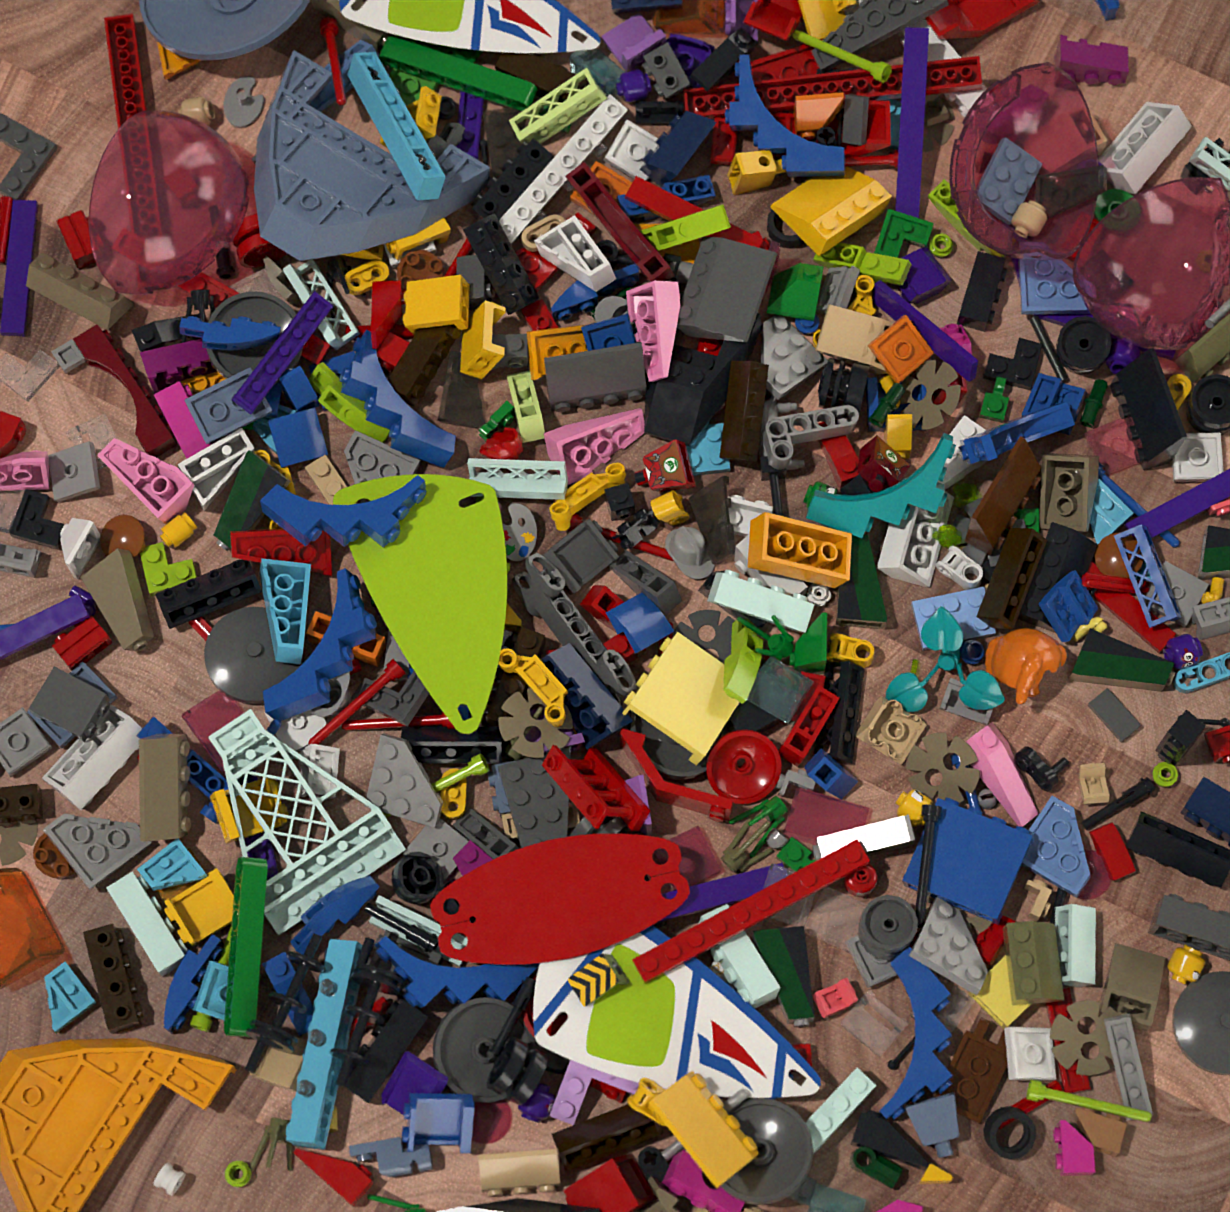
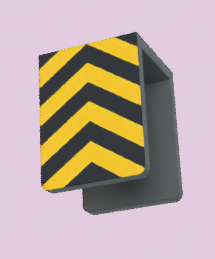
M603 953L568 978V982L580 1002L586 1007L617 984L627 985L630 983L613 955Z

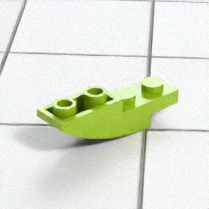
M945 179L928 194L930 201L945 219L979 251L983 249L988 254L1003 258L1015 246L1014 240L979 213L980 208Z
M724 204L640 230V232L659 251L731 228Z
M838 243L821 256L815 254L813 258L814 262L826 268L844 266L851 268V266H855L860 270L858 277L868 275L873 279L874 283L881 280L885 284L888 282L898 285L904 284L912 265L907 259L866 252L864 247L845 243Z
M324 362L318 364L308 378L311 386L321 395L318 401L352 429L385 443L389 437L390 429L366 421L367 410L364 409L365 402L341 393L342 382L339 381L340 378Z
M736 620L732 623L731 654L724 660V691L730 698H735L743 704L748 698L759 670L762 654L756 653L755 649H763V640L755 632Z

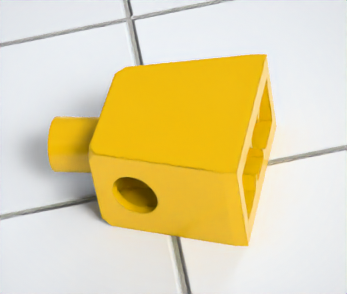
M763 150L735 154L727 176L733 195H738L770 186L775 175L785 173L786 170H782V159L774 160L771 151Z

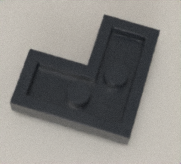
M1019 338L1013 359L990 353L983 379L996 381L997 377L1006 378V385L1030 391L1042 343Z
M25 489L10 531L11 537L58 549L61 542L60 533L64 524L44 519L50 501L49 495Z

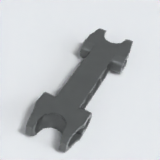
M539 553L528 556L525 560L528 573L523 571L512 578L513 588L521 603L531 615L543 618L562 646L569 643L572 645L617 702L623 706L620 694L626 696L631 691L637 689V685H635L636 680L628 664L617 651L607 650L563 591L565 580L558 569ZM533 561L539 562L542 565V572L534 566ZM519 580L526 581L530 588L521 586ZM619 679H625L630 687H624Z

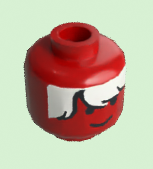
M867 864L845 876L843 882L850 894L864 897L873 892L878 876L874 867Z

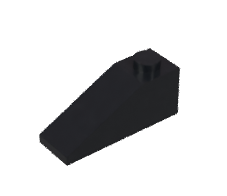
M739 28L691 73L690 77L708 92L735 71V63L740 62V55L751 56L758 42L744 29Z
M199 314L191 315L193 317L200 318ZM185 316L154 321L131 330L140 352L181 343L180 323L181 318H185ZM187 336L186 342L202 338Z
M867 1110V1113L861 1112L850 1145L859 1148L868 1147L878 1155L923 1171L926 1170L928 1162L887 1120L881 1119L882 1114Z

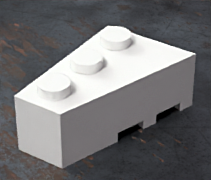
M575 215L534 240L541 257L595 292L616 280L610 263Z
M965 415L949 434L953 436V444L956 445L952 458H947L944 467H947V471L943 481H938L945 485V490L986 462L979 461L967 464L966 460L963 461L958 450V447L961 446L960 440L985 431L984 428Z
M242 428L178 464L179 469L193 482L194 488L192 492L204 511L238 474L247 451L255 452L253 445Z
M749 535L736 545L734 558L736 563L734 565L743 575L746 573L750 578L762 581L763 587L770 589L771 585L783 588L786 595L792 597L794 593L806 595L807 585L802 580L748 568Z

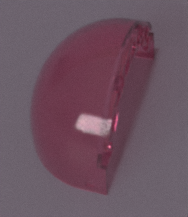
M1049 62L1020 67L1011 71V75L1005 79L997 80L978 97L962 122L964 124L959 138L954 141L951 154L949 175L951 197L955 200L958 209L956 213L964 227L977 241L1002 255L1021 260L1048 261L1064 259L1074 254L1082 245L1094 217L1099 183L1098 149L1094 125L1081 90L1067 72ZM1005 137L1043 163L1024 200L1027 203L1035 201L1046 210L1047 221L1040 233L1035 237L1028 236L1023 238L1017 235L1012 224L1007 225L985 210L977 194L976 187L1000 140Z
M146 110L129 118L116 131L108 143L99 162L92 186L89 206V235L96 264L104 278L117 293L133 295L153 294L155 289L163 287L170 289L185 283L215 261L214 256L223 247L227 248L234 239L247 211L249 203L247 186H249V180L241 159L221 134L204 122L185 114L164 110Z
M1205 177L1183 178L1149 188L1112 210L1085 238L1077 252L1073 265L1074 284L1088 311L1111 334L1129 344L1142 348L1180 350L1187 348V344L1191 342H1197L1208 331L1209 328L1205 325V321L1223 305L1224 300L1221 299L1224 287L1230 284V200L1222 179ZM1206 186L1211 187L1213 191L1208 190ZM1129 278L1134 281L1131 285H1129Z

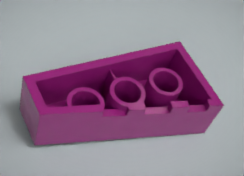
M203 338L140 352L148 379L155 394L179 381L201 374L204 376L217 372L208 357L206 348H202Z

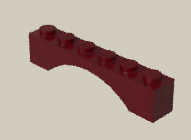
M582 162L565 176L571 187L648 282L669 281L675 276L667 262L636 228L585 162Z
M95 325L73 338L75 345L89 367L99 369L113 376L131 394L136 408L137 423L135 435L146 454L157 458L175 447L176 444L173 439L175 435L169 424L164 425L161 420L164 417L156 404L152 406L148 401L151 396L144 385L139 387L136 383V380L139 378L133 368L129 367L127 369L123 362L126 359L119 348L114 350L111 343L114 341L106 329L102 331L99 325Z

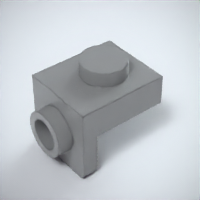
M799 769L796 773L787 770L786 775L780 774L776 788L780 789L778 795L783 797L788 783L812 792L816 782L807 775L806 771Z

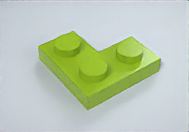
M163 542L148 545L140 553L150 596L197 577L192 559L168 564Z

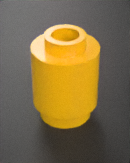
M186 513L181 516L178 514L160 529L163 533L160 535V538L168 547L173 545L177 548L194 534L193 531L197 526Z

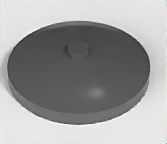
M243 292L222 302L212 313L208 323L219 321L230 327L232 318L238 319V317L242 316L252 319V322L262 323L263 321L273 322L276 326L281 327V335L296 313L287 303L274 295L264 292ZM276 340L248 349L214 350L206 348V351L214 368L227 379L250 367L253 371ZM303 347L292 360V362L289 364V366L286 368V370L296 367L301 357Z
M245 607L224 616L210 631L204 649L206 670L215 687L225 696L247 704L264 703L262 691L280 683L295 672L304 663L305 656L303 646L301 664L275 661L266 608Z
M632 710L629 714L633 722L628 724V730L646 735L643 744L644 751L659 774L670 779H690L705 773L707 757L711 748L721 737L727 734L725 724L705 757L696 766L688 760L692 752Z
M1228 971L1211 972L1200 976L1196 982H1191L1178 997L1172 1017L1174 1036L1182 1053L1197 1067L1217 1075H1230V972Z
M476 998L460 1003L443 1018L434 1037L433 1059L436 1070L448 1077L446 1086L455 1094H472L474 1102H495L507 1098L506 1092L497 1094L488 1089L487 1080L498 1057L491 1053L490 1050L514 1006L495 998ZM521 1014L506 1044L516 1037L527 1043L528 1051L536 1049L535 1038L528 1031Z
M764 1098L741 1102L727 1114L734 1116L741 1126L739 1129L745 1136H749L754 1140L757 1145L756 1150L760 1154L720 1186L733 1198L745 1203L763 1205L778 1202L794 1193L809 1174L813 1161L811 1134L800 1115L782 1102Z

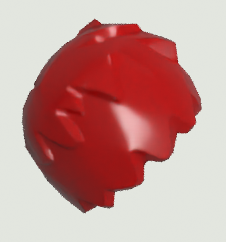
M505 427L503 432H494L492 437L488 438L486 443L480 447L479 452L487 459L517 460L520 453L524 451L520 433L515 428Z

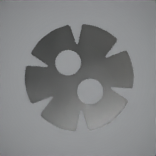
M983 498L974 500L964 506V510L970 517H972ZM961 515L956 516L952 527L954 545L966 543L965 538L971 519ZM1018 519L1013 528H1026L1024 519ZM1004 543L999 551L994 549L991 556L988 555L991 567L996 566ZM970 544L961 550L980 566L982 565L986 553Z
M696 611L688 615L694 629L680 622L674 631L673 637L679 632L703 650L709 648L716 650L719 655L718 660L723 663L731 654L732 623L735 620L727 616L718 626L719 611ZM703 625L712 626L715 630L714 639L708 642L702 641L698 636L699 628Z

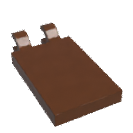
M982 1017L973 1033L965 1031L947 1068L953 1075V1078L949 1080L952 1085L942 1094L937 1091L934 1097L954 1092L957 1113L980 1124L1008 1065L1005 1029L997 1045L984 1039L983 1036L990 1021Z

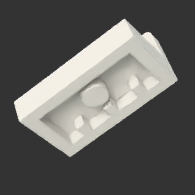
M739 495L725 496L718 531L746 537L750 534V521L764 512L773 514V507L764 501H747Z
M310 744L301 750L300 755L337 779L340 748ZM299 761L301 765L300 774L316 797H322L336 788V785ZM301 786L299 797H305L307 793ZM335 794L329 797L328 799L335 798Z

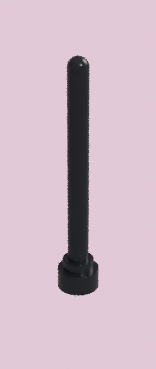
M924 804L921 809L925 828L915 907L918 920L917 928H921L925 920L935 823H938V819L942 815V807L937 805Z

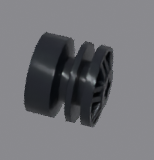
M829 358L821 374L818 388V407L825 408L827 398H831V408L836 407L840 400L843 401V406H853L860 414L870 366L854 363L850 373L845 372V361L841 360L839 370H833L835 359Z

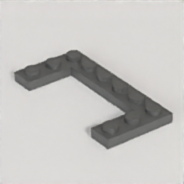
M0 113V142L22 153L0 183V194L12 197V200H21L58 147L54 142Z
M413 671L399 693L384 686L363 706L408 726L429 695V692L415 671ZM364 677L351 698L353 700L356 699L374 681Z

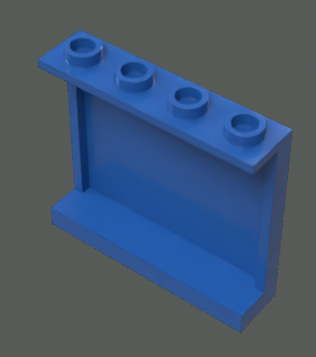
M938 798L935 805L942 807V815L938 819V823H935L927 896L934 899L938 897L956 908L999 924L1002 910L1029 846L1034 842L1033 836L1030 835L1029 830L1023 827L1016 826V828L1007 826V822L1001 818L993 816L990 819L982 816L983 812L976 808L969 807L967 810L960 807L959 802L951 798H945V800ZM924 831L902 880L905 887L915 891L918 890Z

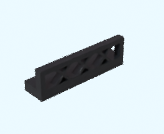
M853 662L826 663L824 673L826 677L823 688L833 694L836 692L839 700L827 719L828 721L833 716V726L827 730V721L825 722L816 738L814 749L815 755L821 748H824V745L829 740L831 746L830 753L828 754L834 760L844 765L852 764L864 675V668ZM840 669V677L833 682V670Z

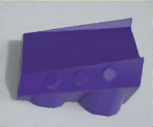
M670 34L665 43L668 42L693 86L691 88H701L690 75L713 53L715 46L684 35Z
M927 247L920 248L902 257V259H907L912 264L904 284L898 285L902 290L901 297L909 304H919L942 292L952 281Z
M406 1051L381 1093L382 1104H387L404 1115V1103H409V1093L441 1094L447 1085L448 1077L411 1052Z

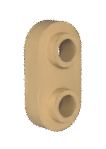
M554 214L527 227L522 233L523 246L529 251H538L536 244L531 243L530 240L532 238H539L550 231L551 228L563 223L565 219L560 215Z

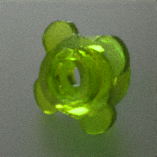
M973 483L954 485V505L961 508L963 505L977 500L976 485Z
M942 525L938 528V532L932 534V538L938 540L939 544L943 547H950L954 543L958 544L962 541V537L957 536V528L952 525Z

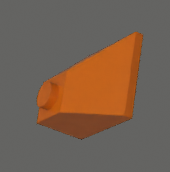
M844 92L796 96L793 110L795 134L806 140L815 139L817 131L822 127L826 129L836 118L838 112L841 111Z

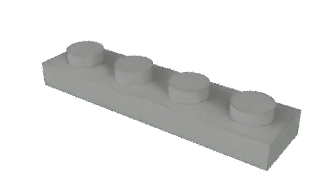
M1129 1013L1103 1019L1123 1106L1148 1111L1153 1115Z

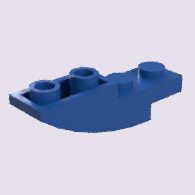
M709 175L667 182L661 187L696 206L716 197ZM625 194L617 195L616 202L629 219L642 217L643 221L660 218L655 213L625 199Z
M633 264L613 271L616 280L597 292L577 280L552 306L551 315L554 321L567 320L573 314L581 311L582 313L589 312L598 305L599 295L607 296L616 289L634 286L639 281L638 268Z
M189 316L187 319L181 318L180 334L203 338L202 348L214 350H241L265 345L277 340L281 327L276 326L273 322L263 321L262 323L252 322V319L242 316L238 317V319L232 318L230 327L219 321H212V323L202 322L200 318Z
M152 717L136 736L142 739L158 733H173L155 717ZM190 749L187 756V766L190 768L188 782L211 800L210 796L213 792L223 789L227 784V779L194 750Z
M366 876L334 889L319 899L301 916L306 925L290 943L298 953L304 955L313 933L322 937L324 933L332 930L337 919L344 924L354 919L365 902L374 898L380 886L371 876Z
M213 934L198 955L188 950L173 977L164 1012V1028L171 1034L175 1030L179 1031L186 1022L185 1015L190 1008L193 1010L200 990L195 984L197 981L199 983L203 981L209 961H217L224 950L222 948L224 944L221 939Z

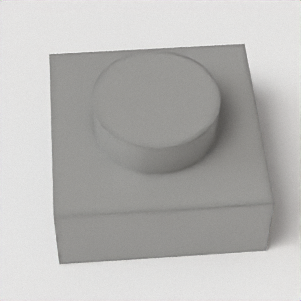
M72 339L51 351L65 374L86 362Z

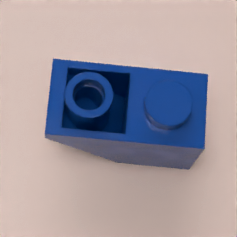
M301 366L295 369L290 368L282 374L279 380L284 396L296 412L320 406L318 397Z
M822 748L804 766L810 778L825 791L841 800L859 782Z

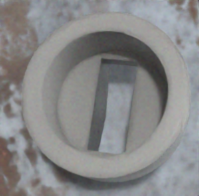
M988 788L981 790L977 796L980 807L985 810L994 808L998 801L995 796L994 798L982 800L981 797L993 795Z
M774 827L767 835V844L773 849H781L789 841L785 835Z

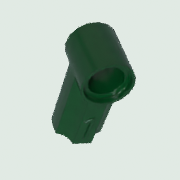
M868 1147L856 1149L849 1158L852 1169L862 1172L890 1189L894 1187L902 1171L901 1167L877 1155ZM858 1153H865L868 1156L869 1162L867 1166L863 1167L857 1163L856 1156Z

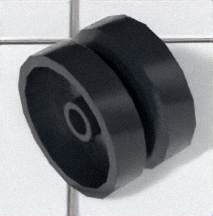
M1081 316L1068 321L1060 330L1056 343V353L1061 365L1070 372L1077 374H1088L1096 371L1104 364L1109 355L1112 345L1111 335L1107 327L1093 317ZM1083 342L1087 343L1086 348H1082L1080 345Z
M1219 374L1206 376L1198 381L1192 390L1186 405V415L1188 422L1198 432L1221 433V435H1224L1230 431V377Z
M516 1037L512 1038L497 1057L488 1076L487 1088L497 1094L506 1092L508 1100L517 1105H523L532 1095L543 1076L548 1060L547 1055L537 1049L528 1051L527 1043Z

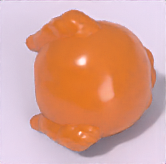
M1030 628L1016 629L1004 636L995 637L989 642L985 654L986 672L993 675L998 682L1016 689V702L1022 705L1027 701L1028 697H1035L1040 694L1039 683L1042 680L1043 674L1046 670H1050L1051 673L1056 672L1060 663L1063 666L1066 662L1067 653L1058 640L1042 631Z

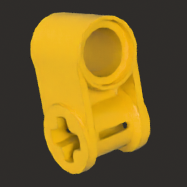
M674 490L651 500L652 510L658 520L673 526L681 524L690 518L682 505V495Z
M838 633L830 634L831 644L829 653H827V661L831 663L850 661L863 668H867L872 664L874 660V647L869 641ZM860 650H865L869 653V656L867 658H859L856 653Z
M641 1078L636 1092L628 1097V1104L634 1110L643 1113L658 1124L667 1126L649 1104L651 1100L665 1091V1089L649 1078Z

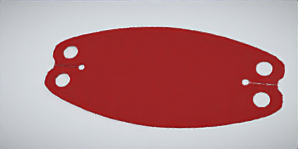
M587 834L539 842L497 857L458 878L440 891L430 904L431 913L434 920L439 922L441 927V933L438 937L440 951L444 955L460 961L516 965L573 958L623 941L668 916L681 906L689 896L690 889L687 879L680 875V871H677L682 860L679 846L667 839L648 835ZM661 848L665 849L669 855L668 861L663 865L656 864L652 859L653 852ZM645 875L651 876L650 881L644 879ZM666 883H672L677 888V894L672 899H666L661 894V887ZM449 898L456 899L460 906L458 912L453 915L447 914L443 909L444 902ZM471 916L476 918L474 923L468 921ZM462 933L467 937V945L463 949H456L452 946L451 939L454 934Z

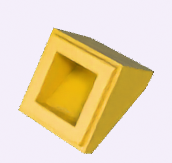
M929 1164L919 1184H949L953 1177L935 1165Z

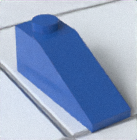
M286 952L262 963L276 992L286 995L296 972L291 961L287 958ZM301 984L295 1000L302 1003L307 1008L305 1014L291 1010L288 1013L299 1036L308 1032V1026L312 1021L314 1013L313 1004Z

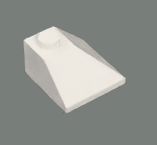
M72 518L69 524L66 523L60 533L65 564L76 579H79L100 542L101 535L94 522L90 520Z

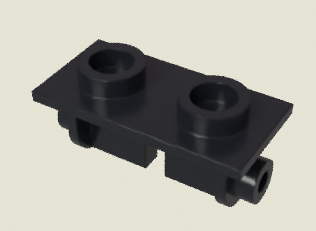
M636 101V124H669L676 114L679 116L683 114V101Z
M644 507L638 510L633 515L635 519L631 522L628 520L616 528L618 532L611 538L619 537L621 540L620 545L623 549H632L644 539L639 530L645 537L659 527L661 520H658L653 514L652 508L647 510Z

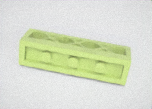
M585 68L510 119L509 122L521 143L524 141L529 143L534 138L541 144L605 101L607 97L604 91L596 84L589 69ZM587 78L590 84L582 90L577 89L579 82ZM564 92L569 93L566 101L563 103L558 102L561 94ZM550 106L548 113L538 116L542 107ZM525 119H530L528 126L520 130L518 124Z

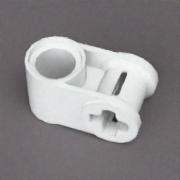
M951 545L948 549V554L942 561H938L935 564L936 568L944 576L952 579L965 590L979 588L983 577L982 567L966 556L959 548ZM973 573L977 576V579L968 580L965 575Z

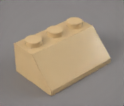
M557 1149L478 1155L481 1189L483 1193L488 1192L490 1197L502 1196L503 1191L514 1190V1194L530 1193L529 1189L540 1188V1192L556 1191L555 1187L561 1186Z

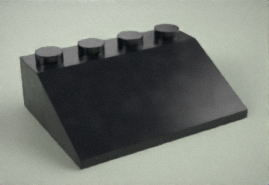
M1150 348L1116 373L1110 385L1113 397H1117L1119 403V415L1122 419H1125L1128 439L1133 441L1136 461L1141 463L1143 470L1171 463L1187 437L1155 349Z

